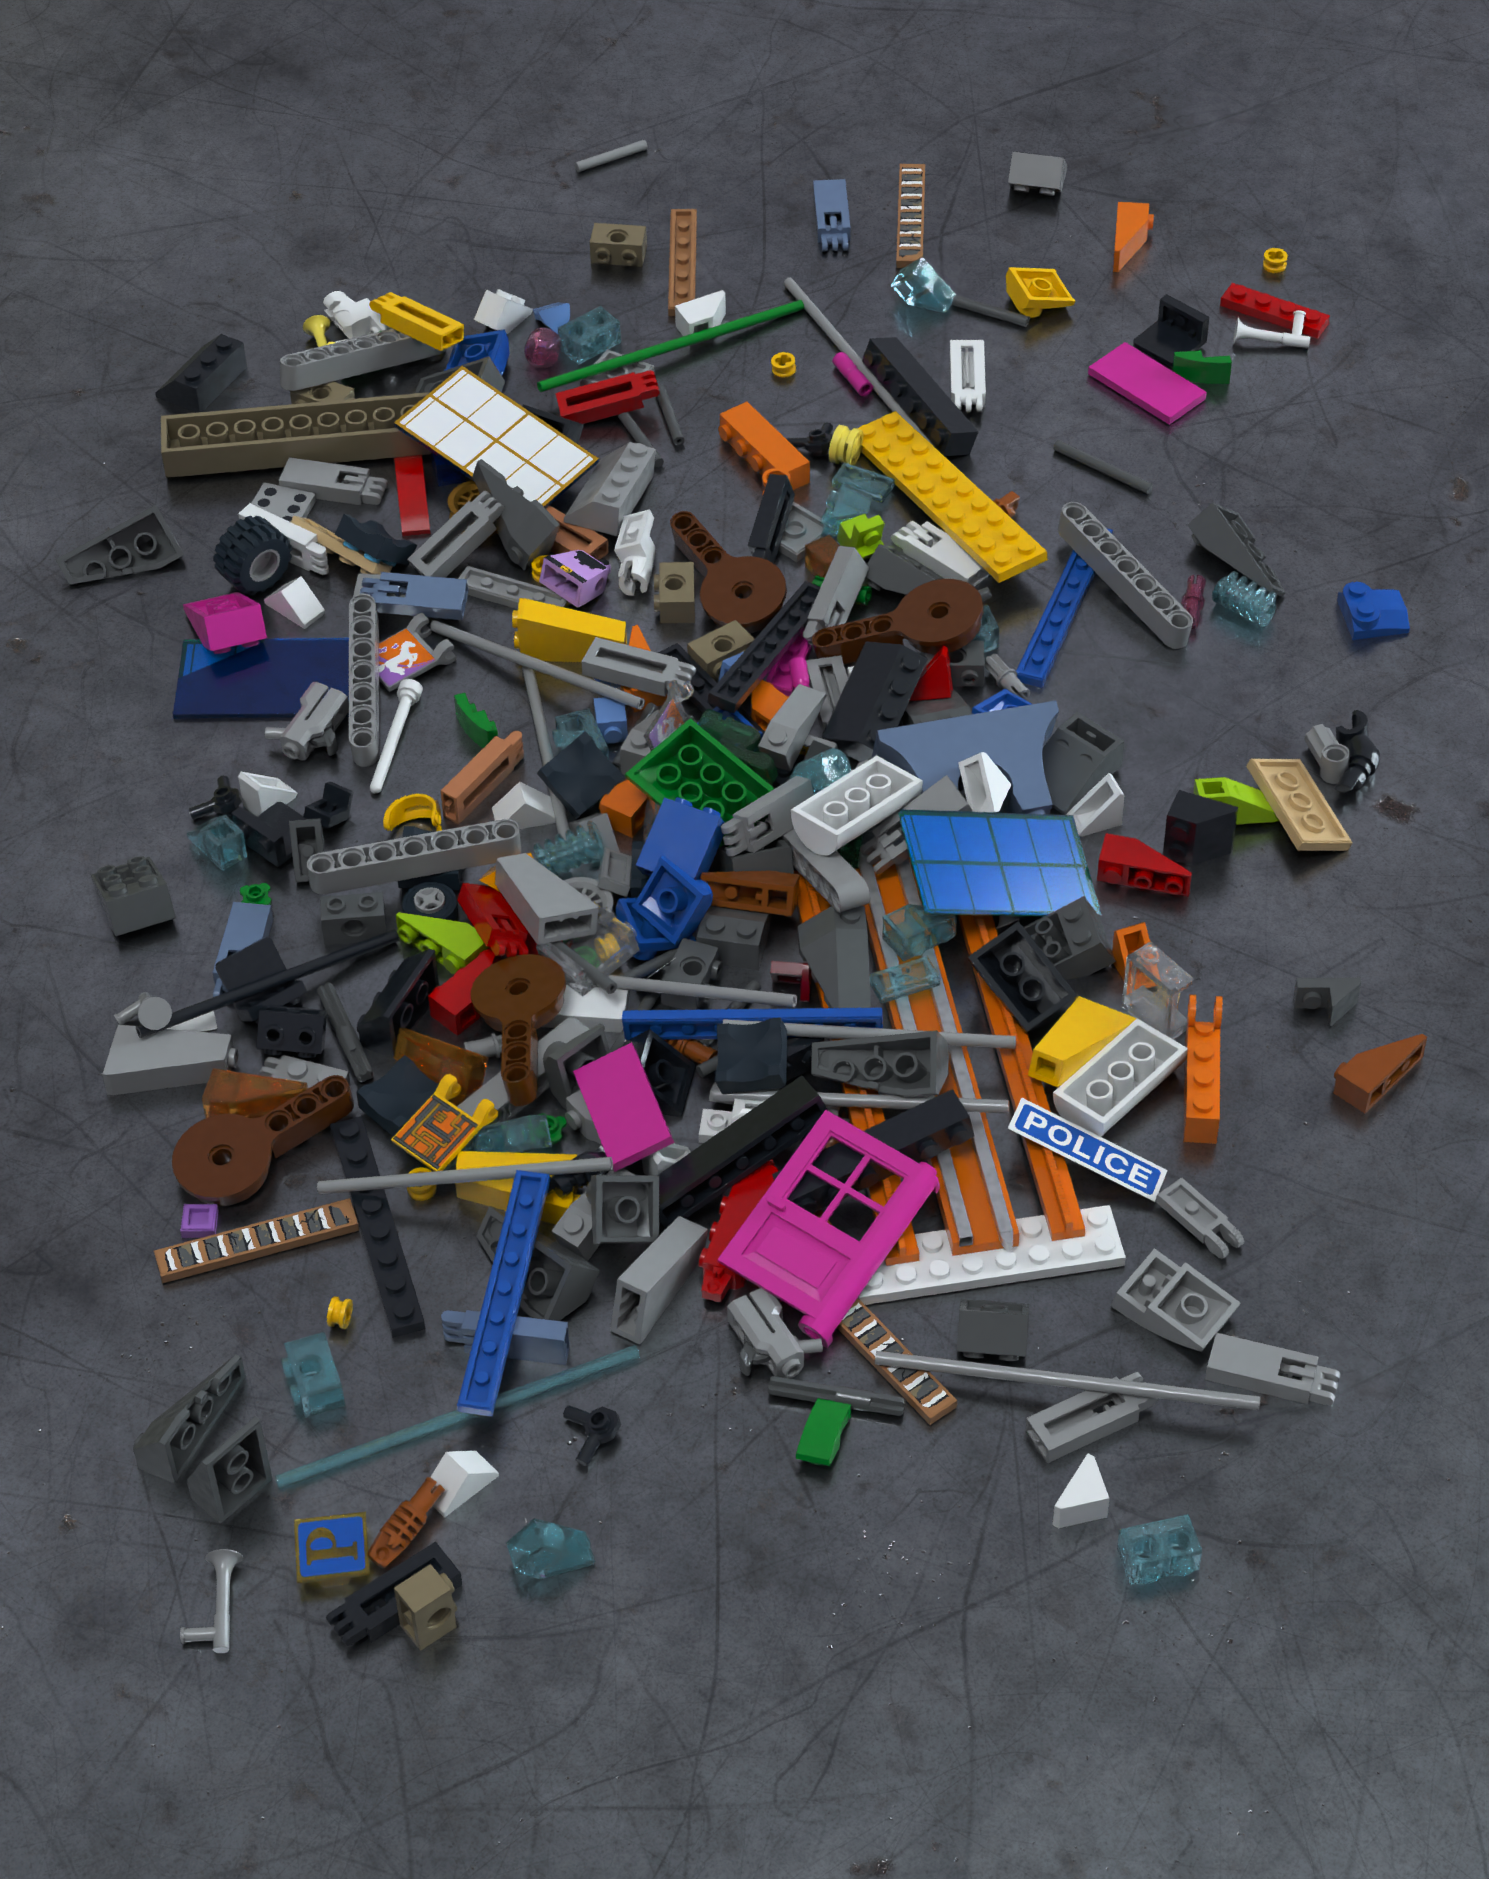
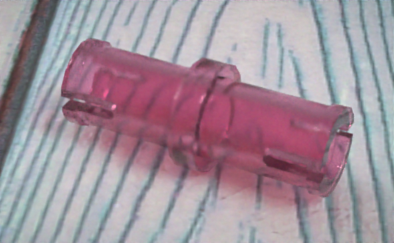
M1197 575L1195 584V576H1189L1187 590L1182 596L1181 605L1193 617L1191 629L1197 628L1200 610L1203 609L1205 603L1203 593L1206 579L1201 575Z

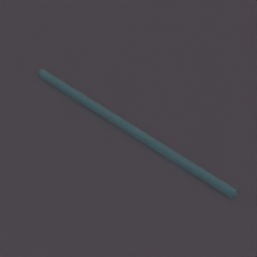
M633 1345L498 1394L494 1411L640 1358L638 1349ZM457 1409L276 1475L275 1480L278 1488L282 1489L482 1415L458 1412Z

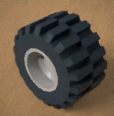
M247 516L244 520L239 519L235 525L226 529L227 532L220 537V542L215 547L216 554L213 556L214 566L218 573L241 593L255 595L258 592L260 594L265 592L267 588H272L275 582L283 577L284 571H287L289 567L288 562L292 558V554H290L292 545L283 533L261 516Z

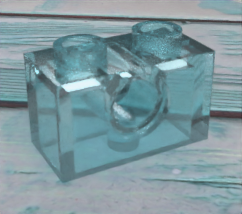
M325 1332L284 1343L287 1357L281 1358V1363L286 1379L292 1377L294 1385L289 1386L294 1406L301 1405L305 1417L345 1406L342 1385Z

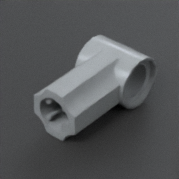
M1323 724L1315 725L1309 732L1305 733V742L1320 766V777L1323 781L1338 784L1348 769L1349 750L1346 746L1338 743L1330 728L1325 727Z

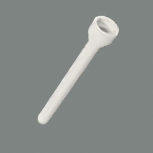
M404 679L398 687L399 705L370 784V791L374 794H378L382 790L410 707L419 701L423 688L415 680Z

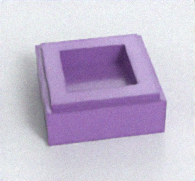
M184 1204L180 1229L182 1238H203L216 1234L219 1212L217 1204Z

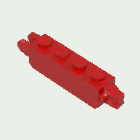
M773 1158L730 1188L729 1196H723L719 1210L721 1217L719 1222H713L709 1233V1241L711 1242L708 1248L702 1249L698 1265L700 1268H703L701 1292L704 1299L722 1302L729 1289L737 1290L744 1287L747 1279L718 1263L717 1259L774 1182L772 1174L778 1172Z

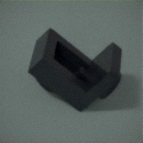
M331 781L327 782L324 786L322 799L305 806L303 817L306 819L320 818L322 828H331L349 819L353 792Z

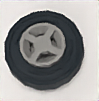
M424 882L414 886L406 893L402 902V911L407 914L455 921L458 915V901L453 890L445 884Z

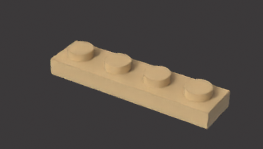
M293 516L291 523L317 534V542L326 548L327 553L334 554L335 552L340 555V561L351 566H355V564L360 566L362 574L381 575V572H391L392 566L382 561L375 563L364 557V551L360 549L355 551L344 546L343 539L311 519Z

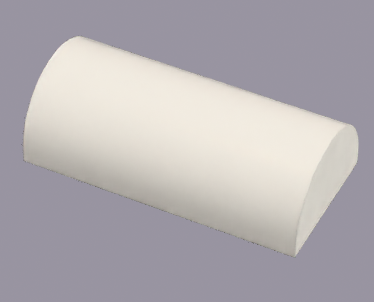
M876 755L791 809L793 827L799 839L808 849L818 855L828 856L918 797L922 792L923 780Z
M1137 1018L1053 1092L1055 1107L1062 1118L1101 1137L1186 1061L1188 1048Z

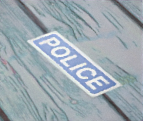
M1021 1098L1008 1126V1129L1154 1202L1168 1171L1024 1098Z

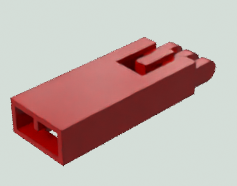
M649 370L638 374L632 372L555 394L561 417L585 424L644 408L642 400L657 397L660 391L655 372Z
M463 883L457 901L486 947H490L496 956H504L506 954L507 957H514L516 955L528 954V947L525 944L528 932L502 893L490 886Z

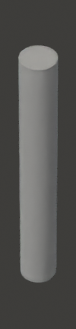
M641 140L575 162V168L577 172H581L647 150L648 146L645 140Z

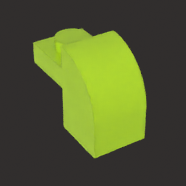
M866 514L859 515L840 523L837 541L840 546L855 547L863 560H867L872 557L879 544L884 545L881 537L885 523L880 515L869 519Z

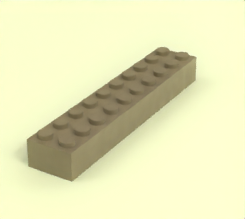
M430 392L161 416V454L166 478L280 468L285 467L289 457L336 463L438 454L394 423Z

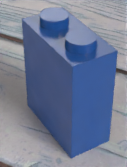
M664 797L637 860L636 867L643 875L650 877L659 862L658 859L660 856H664L694 880H701L702 872L709 871L724 836L721 825L725 822L720 817L721 814L708 807H704L703 810L692 807L693 804L682 798L676 797L675 801Z

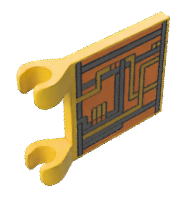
M446 1074L441 1079L434 1094L391 1139L394 1144L433 1171H443L483 1126L493 1122L498 1117V1111L494 1108V1103L489 1099H483L478 1104L472 1117L448 1100L456 1097L461 1092V1086L457 1083L458 1080L451 1074Z

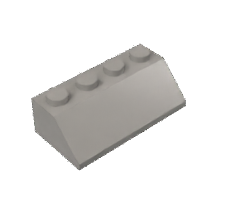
M629 442L601 458L565 515L564 522L618 536L624 516L632 513L654 476L656 449L641 443Z

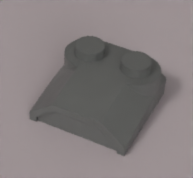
M599 1024L568 1043L561 1041L553 1042L544 1053L543 1065L551 1092L565 1109H567L566 1098L580 1090L573 1071L610 1053L604 1025Z
M591 1175V1181L586 1189V1196L591 1204L593 1244H652L659 1237V1176Z

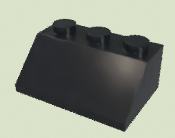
M220 334L202 346L155 392L156 397L196 413L203 412L247 368L244 343Z
M1019 921L967 958L1026 1034L1050 1024L1064 1014L1078 996Z
M429 948L403 960L397 970L391 972L387 985L382 992H378L375 995L371 1008L358 1020L357 1032L359 1033V1039L363 1048L395 1059L429 1009L428 995L439 986L435 950Z

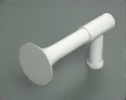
M1299 310L1294 311L1292 333H1279L1251 328L1244 325L1238 316L1234 330L1233 345L1240 339L1248 338L1308 349L1310 337L1302 335L1306 313Z

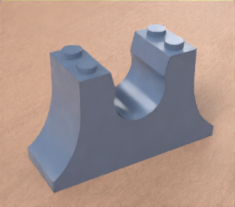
M1057 701L877 730L872 758L877 755L923 780L921 794L946 775L961 792L964 790L958 762L984 752L1011 783L1003 801L1005 816L1048 818L1052 808V801L1043 769L1042 749L1045 742L1051 737L1059 713Z

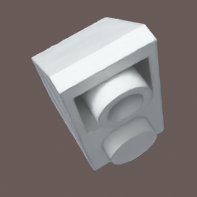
M500 289L496 293L486 290L474 320L497 331L505 329L506 334H509L531 315L533 309L524 305L526 300Z
M721 290L675 306L676 328L682 336L721 324L726 314L725 292Z

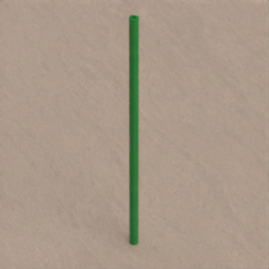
M797 300L537 382V387L540 392L548 391L804 310V303L802 300Z

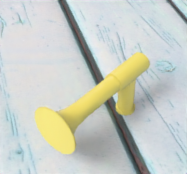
M315 315L304 322V332L314 336L318 347L335 343H327L325 332L330 327V320L327 317Z

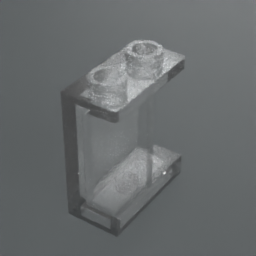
M594 902L598 906L596 934L567 939L562 942L608 977L640 951L635 939L637 933L632 925L627 921L622 923L608 907L602 908ZM553 944L536 945L539 955L554 960L562 967L566 984L582 997L597 986L587 977L583 967Z
M1148 942L1126 957L1122 1007L1133 1017L1138 1018L1171 1039H1175L1184 1033L1187 1028V1018L1178 1011L1180 993L1193 985V977L1156 945Z

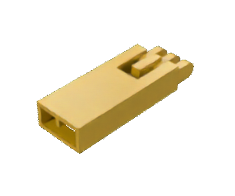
M389 292L369 303L371 310L381 314L382 324L439 351L464 340V324L405 296L400 297Z

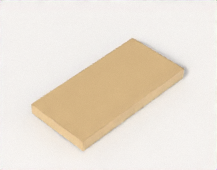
M1300 759L1249 760L1246 766L1298 851L1349 850L1352 845L1351 839Z

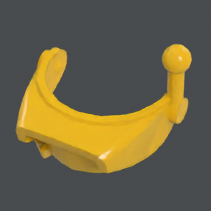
M425 794L405 795L400 799H396L384 814V829L392 831L397 825L405 821L417 818H431L432 825L436 828V831H442L439 802Z

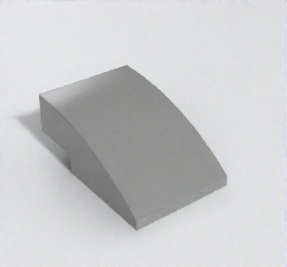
M1154 1248L1118 1290L1110 1306L1145 1329L1169 1341L1202 1352L1241 1303L1186 1262L1179 1267Z

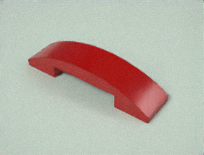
M422 455L395 457L402 536L431 534Z

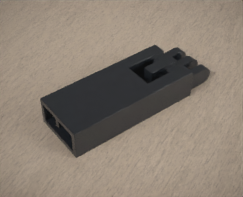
M769 474L748 542V548L753 557L766 559L773 564L776 560L795 497L787 475Z
M434 1542L344 1598L345 1603L331 1611L326 1616V1620L331 1626L335 1625V1632L338 1636H342V1641L346 1646L353 1645L365 1636H367L370 1642H373L400 1625L394 1592L395 1586L431 1564L439 1575L445 1573L452 1582L454 1589L462 1586L461 1572L437 1542ZM381 1600L386 1602V1605L380 1607L378 1604L375 1605ZM375 1605L374 1611L369 1614L365 1613V1610Z

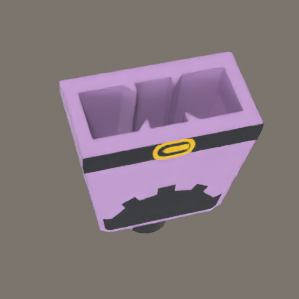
M583 550L560 553L544 557L539 582L578 608L604 592L611 567L605 558L597 560Z

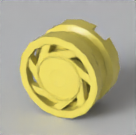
M838 425L831 439L829 461L835 464L843 462L844 466L853 468L861 454L863 431L856 428L849 430L848 426Z

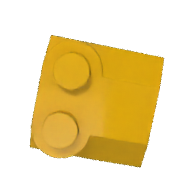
M1008 268L1006 273V292L1020 314L1034 318L1039 317L1043 309L1073 306L1075 304V299L1072 298L1055 269Z

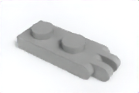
M282 1055L280 1059L267 1057L264 1067L259 1072V1076L268 1080L272 1087L298 1094L332 1075L343 1076L348 1083L350 1081L349 1071Z

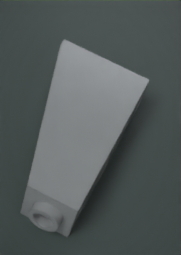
M526 853L496 858L495 885L537 945L596 934L598 906Z
M118 1024L102 1075L107 1095L225 1081L229 1079L232 1067L236 1068L239 1052L237 1048H234L232 1035L164 1029L139 1038L136 1026Z
M678 1216L617 1279L611 1332L639 1345L644 1341L699 1263L701 1251L706 1246L707 1228Z

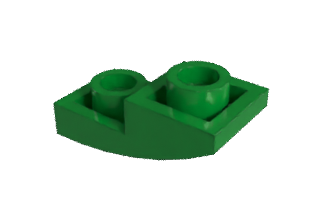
M1201 350L1174 352L1172 371L1190 382L1230 384L1232 361L1230 356L1203 357Z
M466 693L454 695L456 717L461 727L477 745L484 748L495 736L498 737L494 720L489 721L485 710L477 711L475 704L469 703Z
M818 1398L804 1427L796 1451V1459L808 1461L815 1465L823 1464L830 1466L840 1448V1435L851 1417V1404Z

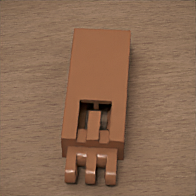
M548 504L544 506L560 524L559 532L556 535L551 550L552 553L560 554L583 550L597 560L609 553L607 538L591 529L565 523L564 513Z
M520 731L511 732L504 740L495 736L441 790L443 817L460 824L514 770V767L524 757L522 733Z

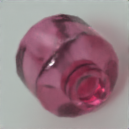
M535 329L528 336L525 344L524 354L530 364L539 368H548L554 365L561 351V339L551 329Z

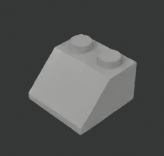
M1012 152L1008 184L1010 187H1014L1013 191L1029 193V189L1039 190L1041 195L1054 196L1055 192H1062L1068 165L1065 159L1061 157Z

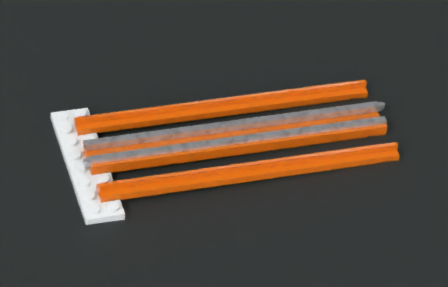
M858 844L856 847V857H850V865L864 878L869 889L870 903L863 905L865 906L868 939L892 1029L937 1030L938 1032L963 1033L930 915L924 912L910 857L900 865L894 864L883 873L877 875L873 870L876 864L870 865L866 858L869 855L863 856L860 851L863 844ZM794 870V874H800L797 870ZM800 874L797 911L800 923L802 924L829 908L830 904ZM958 915L969 956L998 936L992 915ZM973 967L992 1035L1016 1036L1015 1049L996 1048L1014 1112L1021 1098L1050 1111L1042 1081L1028 1076L1033 1054L1028 1034L1025 1033ZM816 982L821 1007L829 1008L824 1000L825 994L819 983ZM829 1038L830 1041H834V1040H845V1039H831V1038ZM949 1045L948 1076L939 1095L953 1089L958 1098L981 1099L967 1046ZM840 1082L843 1093L879 1095L878 1091ZM939 1095L923 1096V1097H936V1096H939ZM847 1107L850 1123L862 1131L885 1121L882 1108ZM967 1112L971 1119L974 1137L966 1140L963 1144L955 1145L938 1153L931 1159H927L928 1164L937 1171L936 1177L939 1180L940 1189L936 1196L945 1230L914 1234L912 1222H910L858 1298L864 1305L1121 1267L1125 1266L1126 1257L1110 1205L1080 1209L1064 1156L1022 1135L1044 1215L1015 1219L986 1113ZM894 1174L867 1188L869 1198L884 1207L900 1185V1177ZM872 1210L875 1220L879 1213Z

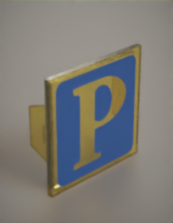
M366 1512L294 1520L297 1584L317 1581L322 1587L346 1585L351 1577L370 1575Z

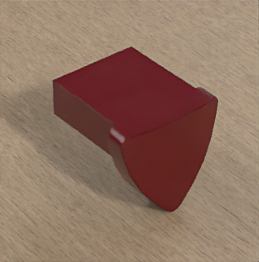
M771 961L770 974L772 982L801 985L800 1001L810 1002L812 970L808 963Z

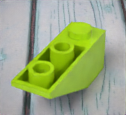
M1226 777L1195 779L1193 794L1238 807L1237 825L1280 822L1259 789Z
M401 912L396 914L397 933L400 939L406 944H412L421 951L429 948L435 950L436 961L444 965L452 974H455L460 968L467 966L477 958L480 952L489 948L486 947L476 929L468 923Z

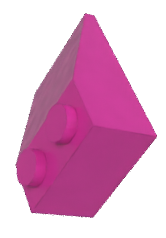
M239 592L183 604L184 611L201 643L206 649L214 651V654L229 652L232 646L240 644L242 647L255 646L259 644V640L267 638L261 605Z

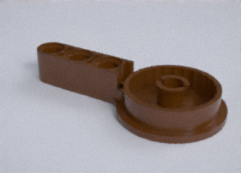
M680 511L675 513L670 519L675 544L690 562H694L695 568L705 578L700 589V600L705 613L718 627L736 620L748 633L764 629L781 610L786 598V581L781 570L775 564L763 558L730 556L691 512Z
M957 579L933 580L910 591L892 612L818 630L812 636V644L817 659L841 655L844 664L856 662L865 642L904 645L903 639H907L915 649L924 653L936 654L943 645L948 648L949 652H953L971 642L979 632L984 610L983 601L978 590L965 581Z
M524 954L500 960L486 968L476 978L471 988V1001L475 1011L484 1018L487 1025L494 1030L502 1032L501 1077L509 1103L514 1106H525L536 1099L538 1074V1036L536 1029L553 1020L560 1012L564 1003L563 994L566 989L564 971L556 961L541 955Z
M339 1075L329 1076L259 1118H248L236 1114H220L197 1122L181 1136L173 1151L172 1168L179 1185L187 1193L205 1204L228 1206L248 1199L259 1190L267 1177L272 1150L276 1159L352 1112L354 1100L347 1080Z

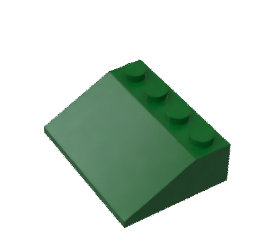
M691 718L625 773V777L658 806L661 807L664 797L675 801L676 797L691 802L693 804L692 807L703 810L704 807H708L718 811L725 823L733 818L734 813L775 789ZM766 815L765 817L761 818V819L758 820V821L765 822V819L768 818L769 816ZM723 838L721 840L719 848L725 845Z

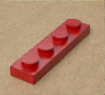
M1231 283L1220 301V306L1290 330L1293 327L1294 311H1304L1306 315L1304 317L1302 334L1316 339L1321 336L1329 325L1330 315L1235 283Z

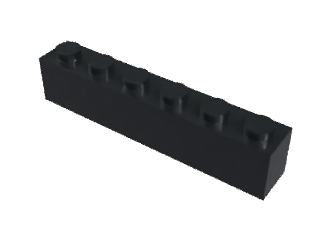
M897 337L870 338L862 362L928 440L944 456L970 455L978 430Z
M801 1075L657 1175L659 1176V1222L665 1229L678 1216L685 1219L811 1131L824 1111H828L819 1094Z
M953 1089L864 1130L867 1134L918 1163L931 1159L938 1153L955 1145L963 1144L966 1140L974 1137L970 1116ZM839 1142L822 1150L812 1165L845 1184L864 1156ZM870 1161L852 1186V1189L860 1191L870 1188L877 1182L894 1175V1173ZM782 1170L772 1174L774 1180ZM807 1172L788 1200L814 1214L816 1211L829 1206L840 1190Z

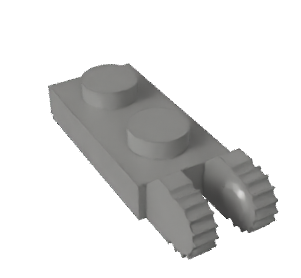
M1183 1178L1178 1179L1157 1194L1156 1203L1202 1243L1205 1242L1208 1250L1218 1258L1222 1259L1229 1255L1228 1246L1216 1235L1219 1231L1224 1240L1233 1247L1237 1248L1244 1244L1243 1235L1228 1221V1217Z

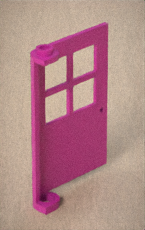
M825 1110L717 1259L718 1263L805 1314L798 1323L799 1328L811 1339L821 1338L822 1346L828 1349L833 1342L832 1333L932 1191L935 1193L939 1191L940 1183L936 1177L937 1171L928 1163H918ZM831 1138L864 1156L845 1184L812 1165ZM870 1161L877 1163L903 1179L884 1207L852 1189V1186ZM807 1172L840 1190L820 1218L788 1200ZM846 1195L879 1213L860 1242L827 1223Z

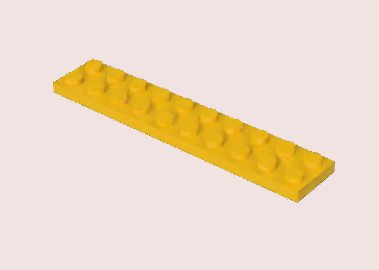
M896 411L857 428L863 431L861 452L998 583L1048 560L1047 551Z

